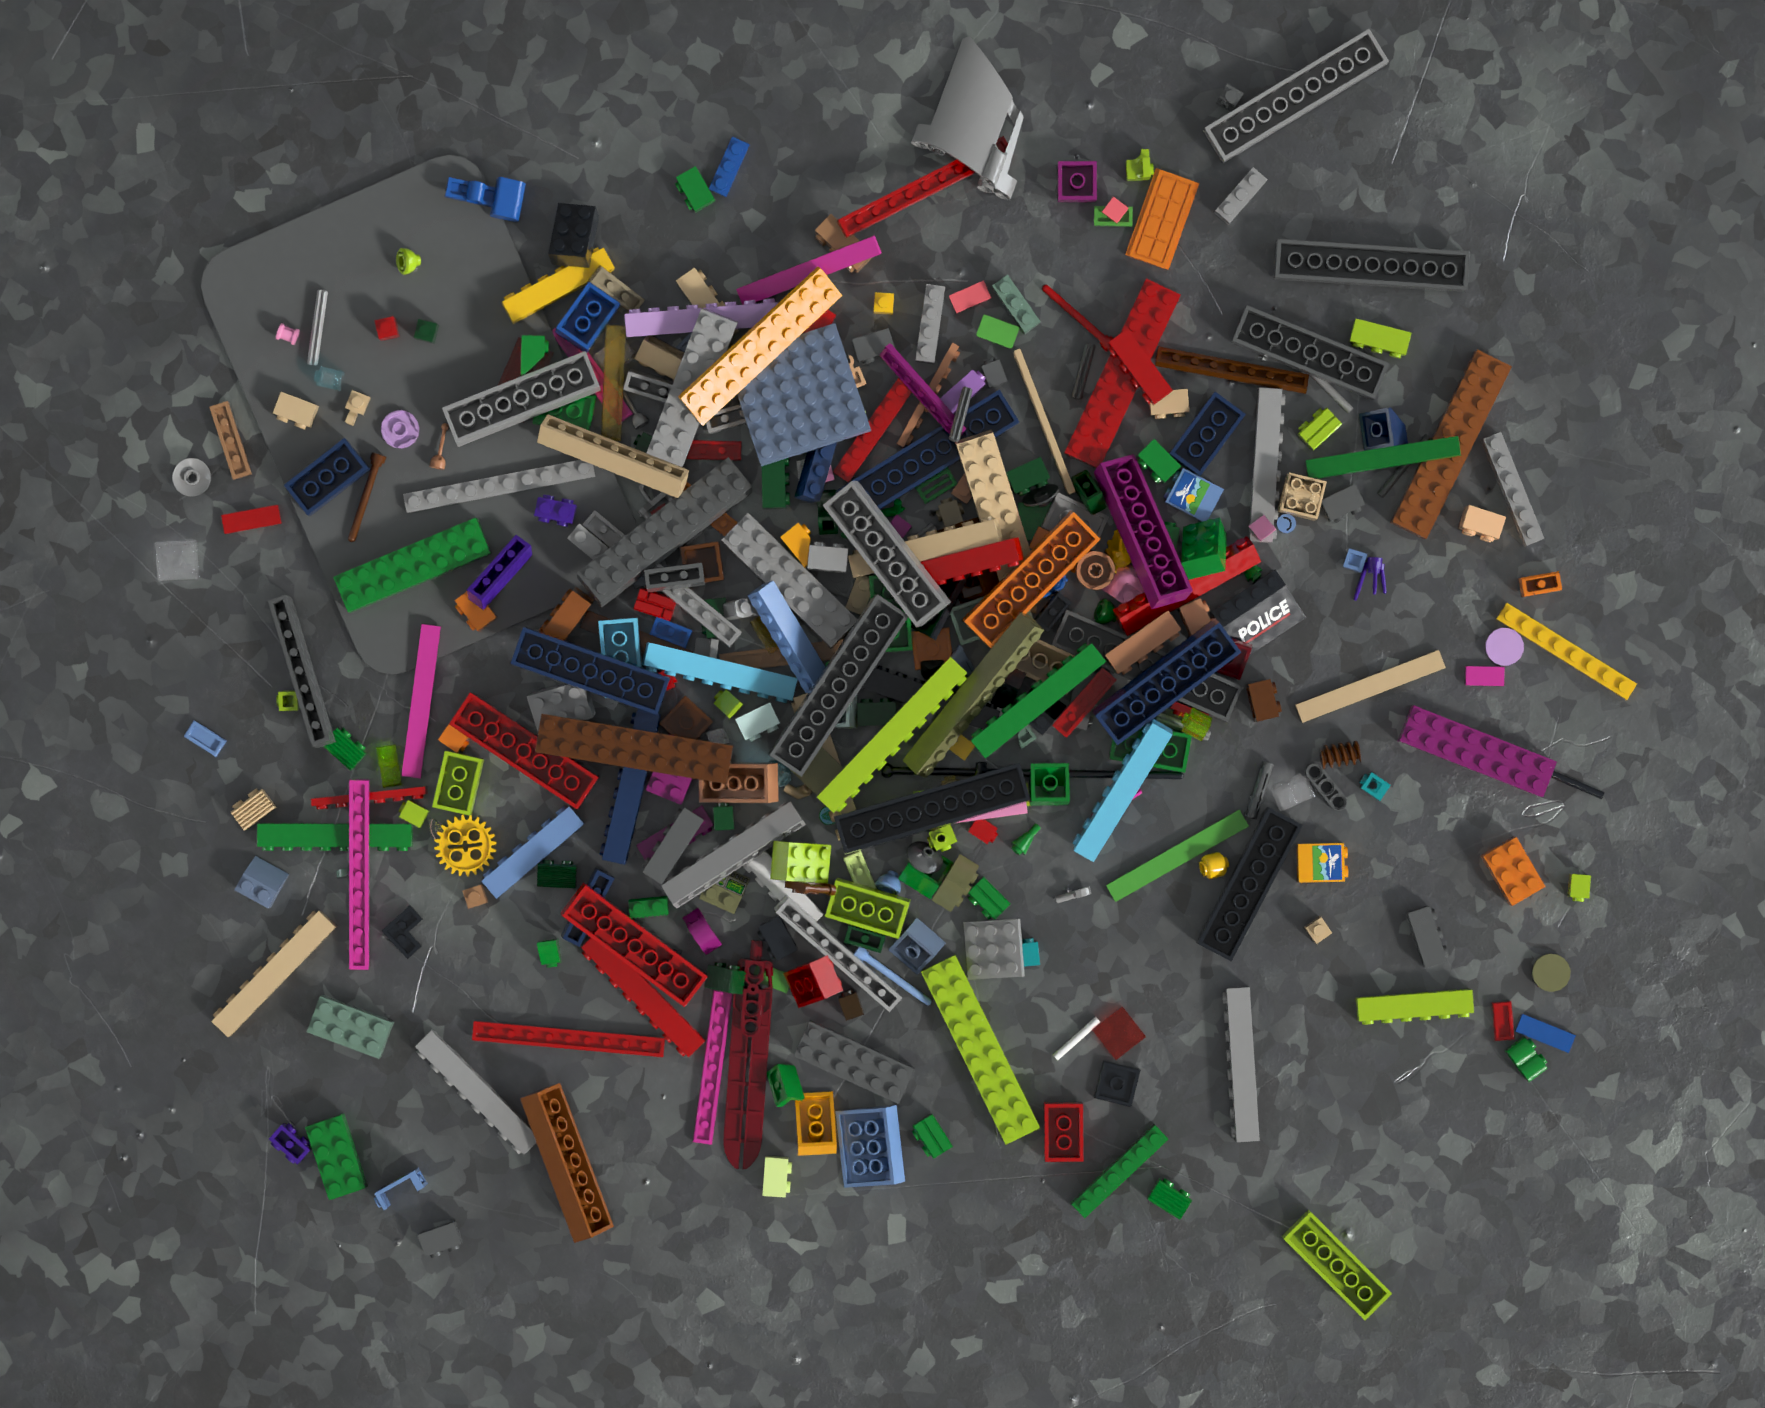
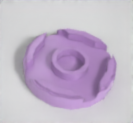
M393 411L385 416L382 422V437L387 444L394 448L403 449L415 443L419 436L420 428L418 421L407 411Z
M1499 628L1488 636L1485 642V651L1488 658L1500 666H1509L1521 658L1524 651V643L1521 636L1515 630Z

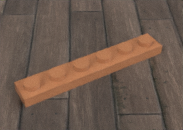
M954 343L951 344L929 384V387L936 395L942 387L939 384L941 379H946L951 371L949 368L951 361L956 362L960 354L957 351L959 346ZM919 402L897 442V445L902 448L905 445H910L914 438L911 435L914 428L919 429L924 420L921 418L923 412H928L921 402Z

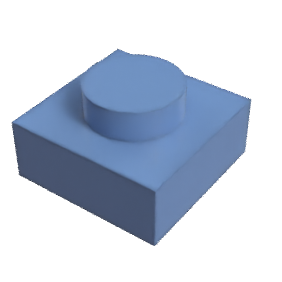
M1349 548L1343 568L1362 573L1367 554Z

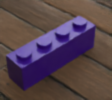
M515 535L467 589L468 599L484 610L532 556L531 545Z

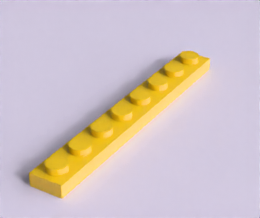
M1508 603L1504 605L1496 620L1515 630L1625 700H1628L1637 685L1634 681Z

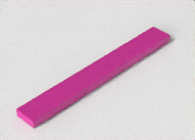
M874 235L739 287L736 290L742 305H744V301L749 300L758 302L796 287L816 267H820L828 275L880 255L882 252Z
M421 625L401 776L421 779L441 626Z
M719 990L713 991L693 1142L710 1145H712L733 995V993Z

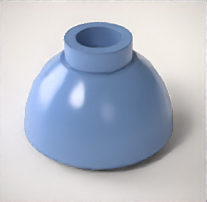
M889 870L887 874H883L875 882L878 890L895 895L900 894L901 891L899 875L894 871Z

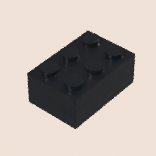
M558 203L548 252L552 265L590 267L599 221L596 206Z

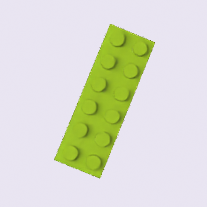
M1309 1209L1282 1235V1238L1364 1320L1392 1294Z

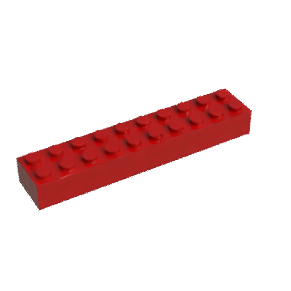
M1146 278L1121 333L1128 329L1151 360L1181 294ZM1111 354L1064 452L1065 455L1095 469L1103 462L1137 390L1130 380L1133 377L1129 372L1125 373L1119 365L1121 363L1117 356L1113 357Z

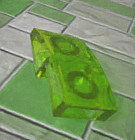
M396 745L376 747L383 788L402 785Z

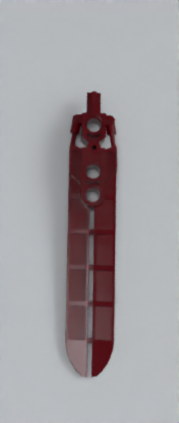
M751 940L750 958L739 959L737 965L740 967L739 970L744 971L745 969L746 978L744 980L749 986L743 987L742 994H734L723 1140L727 1159L736 1169H739L741 1143H744L743 1169H747L753 1164L759 1155L762 1144L773 996L772 976L774 975L772 961L761 959L763 942L759 940ZM751 965H758L760 972L753 974L750 971ZM766 972L769 986L760 988L759 984L764 980ZM755 1003L757 1011L750 1012L747 1009V1004ZM746 1023H755L756 1029L754 1031L747 1030ZM748 1037H752L751 1053H747ZM747 1057H750L749 1082L745 1081ZM745 1086H748L747 1110H743ZM743 1114H746L745 1138L742 1139Z

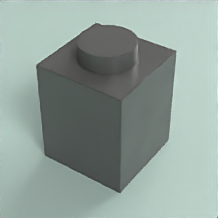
M994 358L984 361L981 369L989 389L1007 382L1000 360L995 361Z

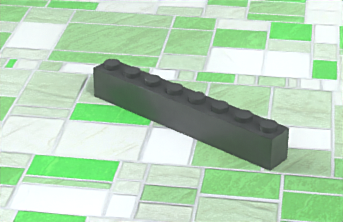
M283 595L268 600L311 745L320 748L335 743V737L293 599L288 595Z

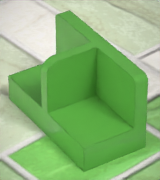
M984 314L976 336L991 341L993 344L996 343L1011 349L1020 327Z

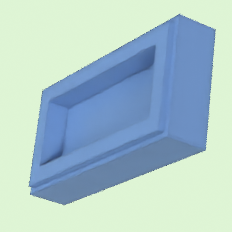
M195 720L184 735L185 738L215 757L218 756L227 740Z

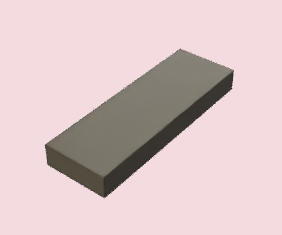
M601 265L589 278L593 285L618 301L627 311L639 309L645 299Z

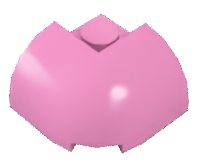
M1130 564L1121 568L1118 567L1111 583L1101 589L1120 603H1126L1144 592L1134 566Z

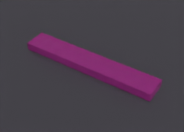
M891 343L888 344L881 352L880 357L950 435L955 415ZM963 425V429H962V432H961V436H962V434H963V433L965 432V430H966V428H965L964 425Z

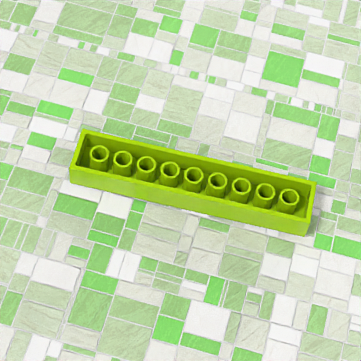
M950 657L817 798L833 813L836 810L840 812L847 805L845 802L850 796L853 799L860 792L858 787L862 783L866 785L874 777L871 773L876 768L880 771L887 763L885 759L889 755L893 757L901 749L898 745L902 741L907 742L914 735L911 731L916 726L920 729L927 721L925 717L929 713L933 715L941 707L938 703L942 699L946 701L954 693L952 691L955 685L960 687L965 682L967 672Z
M954 954L921 970L1005 1145L1039 1129L1040 1126L956 955Z

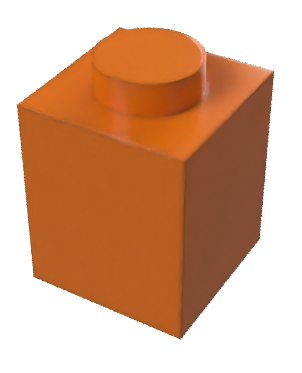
M449 724L438 739L456 753H459L460 750L464 752L469 745L467 741L469 737Z

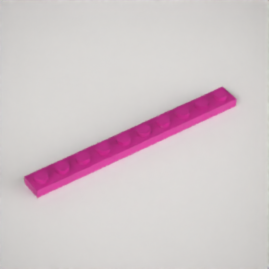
M369 779L349 780V969L369 970Z

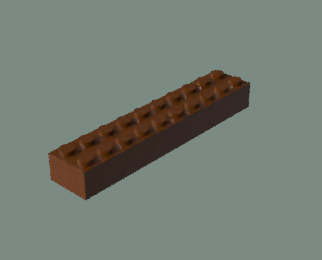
M541 714L535 752L727 784L733 746Z

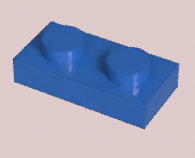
M656 617L650 635L686 648L692 630Z

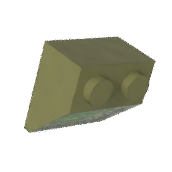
M734 871L703 891L699 899L735 914L750 878Z

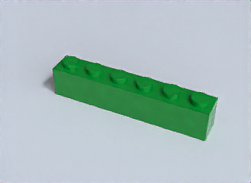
M1153 1124L1071 1201V1205L1086 1218L1169 1140L1167 1136Z

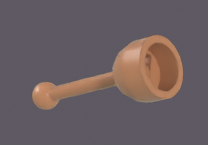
M443 423L441 426L442 435L438 455L431 458L429 465L431 468L445 469V459L441 455L446 431L449 429L447 423Z

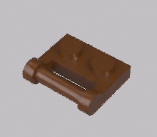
M785 881V888L792 889V893H825L828 896H834L836 893V886L834 884Z

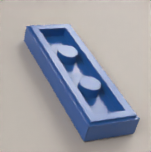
M1521 1014L1515 1029L1517 1033L1567 1053L1570 1052L1576 1037L1574 1034Z

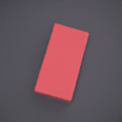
M983 280L949 295V299L957 314L991 299V296Z

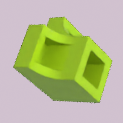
M1141 149L1138 158L1126 160L1125 162L1126 181L1150 180L1151 175H1154L1153 163L1150 164L1149 149Z

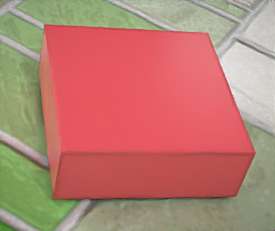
M1113 197L1102 213L1117 224L1129 208Z

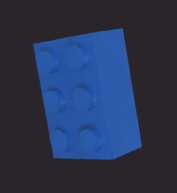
M588 282L556 327L555 333L582 352L586 351L588 353L620 308V303Z

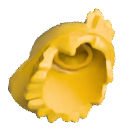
M1117 529L1114 531L1112 540L1107 541L1108 548L1105 549V552L1115 565V573H1117L1118 567L1121 568L1132 563Z

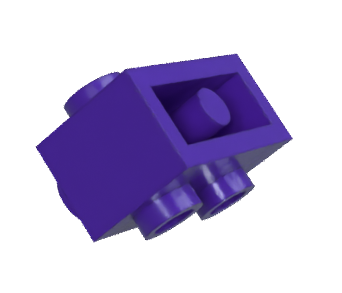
M543 494V498L538 497L534 516L538 517V521L549 523L550 520L557 521V525L568 527V524L574 523L577 505L573 504V500L562 498L560 502L555 501L554 496Z
M283 1123L269 1140L276 1150H281L286 1154L285 1157L291 1163L299 1164L312 1150L310 1141L306 1137H300L296 1134L297 1130L288 1123L286 1125Z

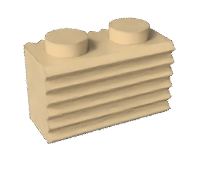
M256 788L248 794L249 799L245 802L240 800L232 806L234 810L231 811V814L244 831L277 808L264 789L258 790Z

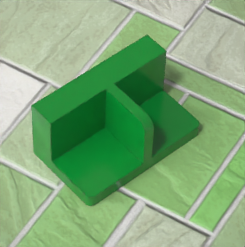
M776 1064L767 1072L776 1107H783L790 1100L802 1101L805 1099L794 1065Z

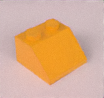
M797 523L783 534L781 539L804 568L808 566L809 546L811 544L809 535L811 532L805 524L800 525Z

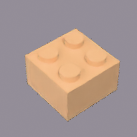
M1468 505L1464 508L1458 529L1462 530L1464 535L1472 537L1476 534L1480 536V540L1491 543L1500 538L1506 517Z

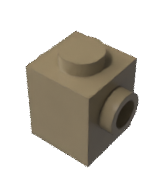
M952 498L941 501L936 514L938 521H943L944 527H949L963 521L961 514H964L961 503H957V500L952 501Z

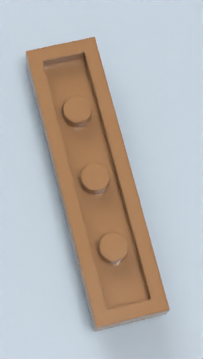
M229 401L210 406L209 408L233 480L251 475L252 472Z

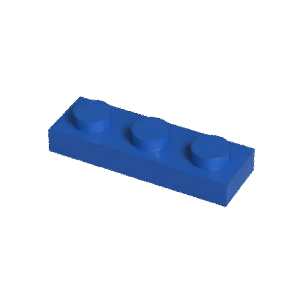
M734 137L731 138L709 187L710 191L727 197L750 144Z

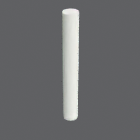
M1094 1017L1057 1050L1053 1056L1059 1060L1100 1023L1097 1017Z

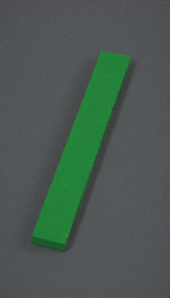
M1454 436L1306 460L1308 477L1318 479L1461 456L1459 437Z

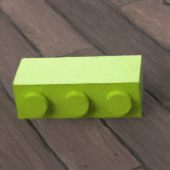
M1355 319L1349 343H1353L1352 347L1363 349L1364 346L1371 348V352L1382 354V351L1390 353L1389 356L1400 359L1401 356H1405L1412 333Z

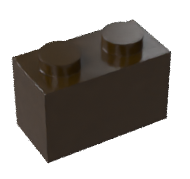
M852 989L841 992L838 1000L845 1020L864 1015L857 991L853 992Z

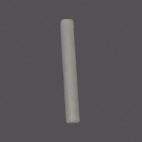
M1311 376L1347 413L1353 409L1328 382Z

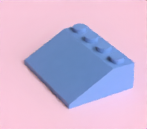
M897 1105L835 1111L844 1188L894 1185L905 1182Z

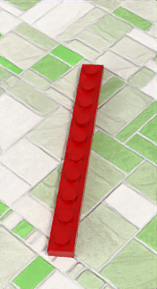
M1002 136L998 138L996 145L1001 152L1005 153L1008 143L1005 137ZM955 160L838 219L837 223L844 236L848 238L976 172L959 160Z
M483 1021L473 1022L472 1040L664 1057L665 1038Z

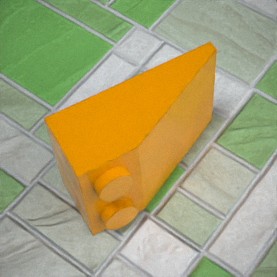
M833 1091L803 1093L805 1099L802 1101L795 1100L798 1156L836 1154L837 1142Z

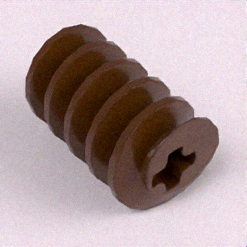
M1354 741L1353 746H1351L1350 742H1346L1345 748L1342 743H1338L1337 748L1334 744H1331L1330 750L1327 745H1323L1322 751L1320 749L1322 768H1326V763L1333 768L1334 762L1337 763L1338 767H1341L1342 761H1344L1346 766H1348L1349 760L1352 761L1353 765H1356L1357 759L1361 762L1359 743Z

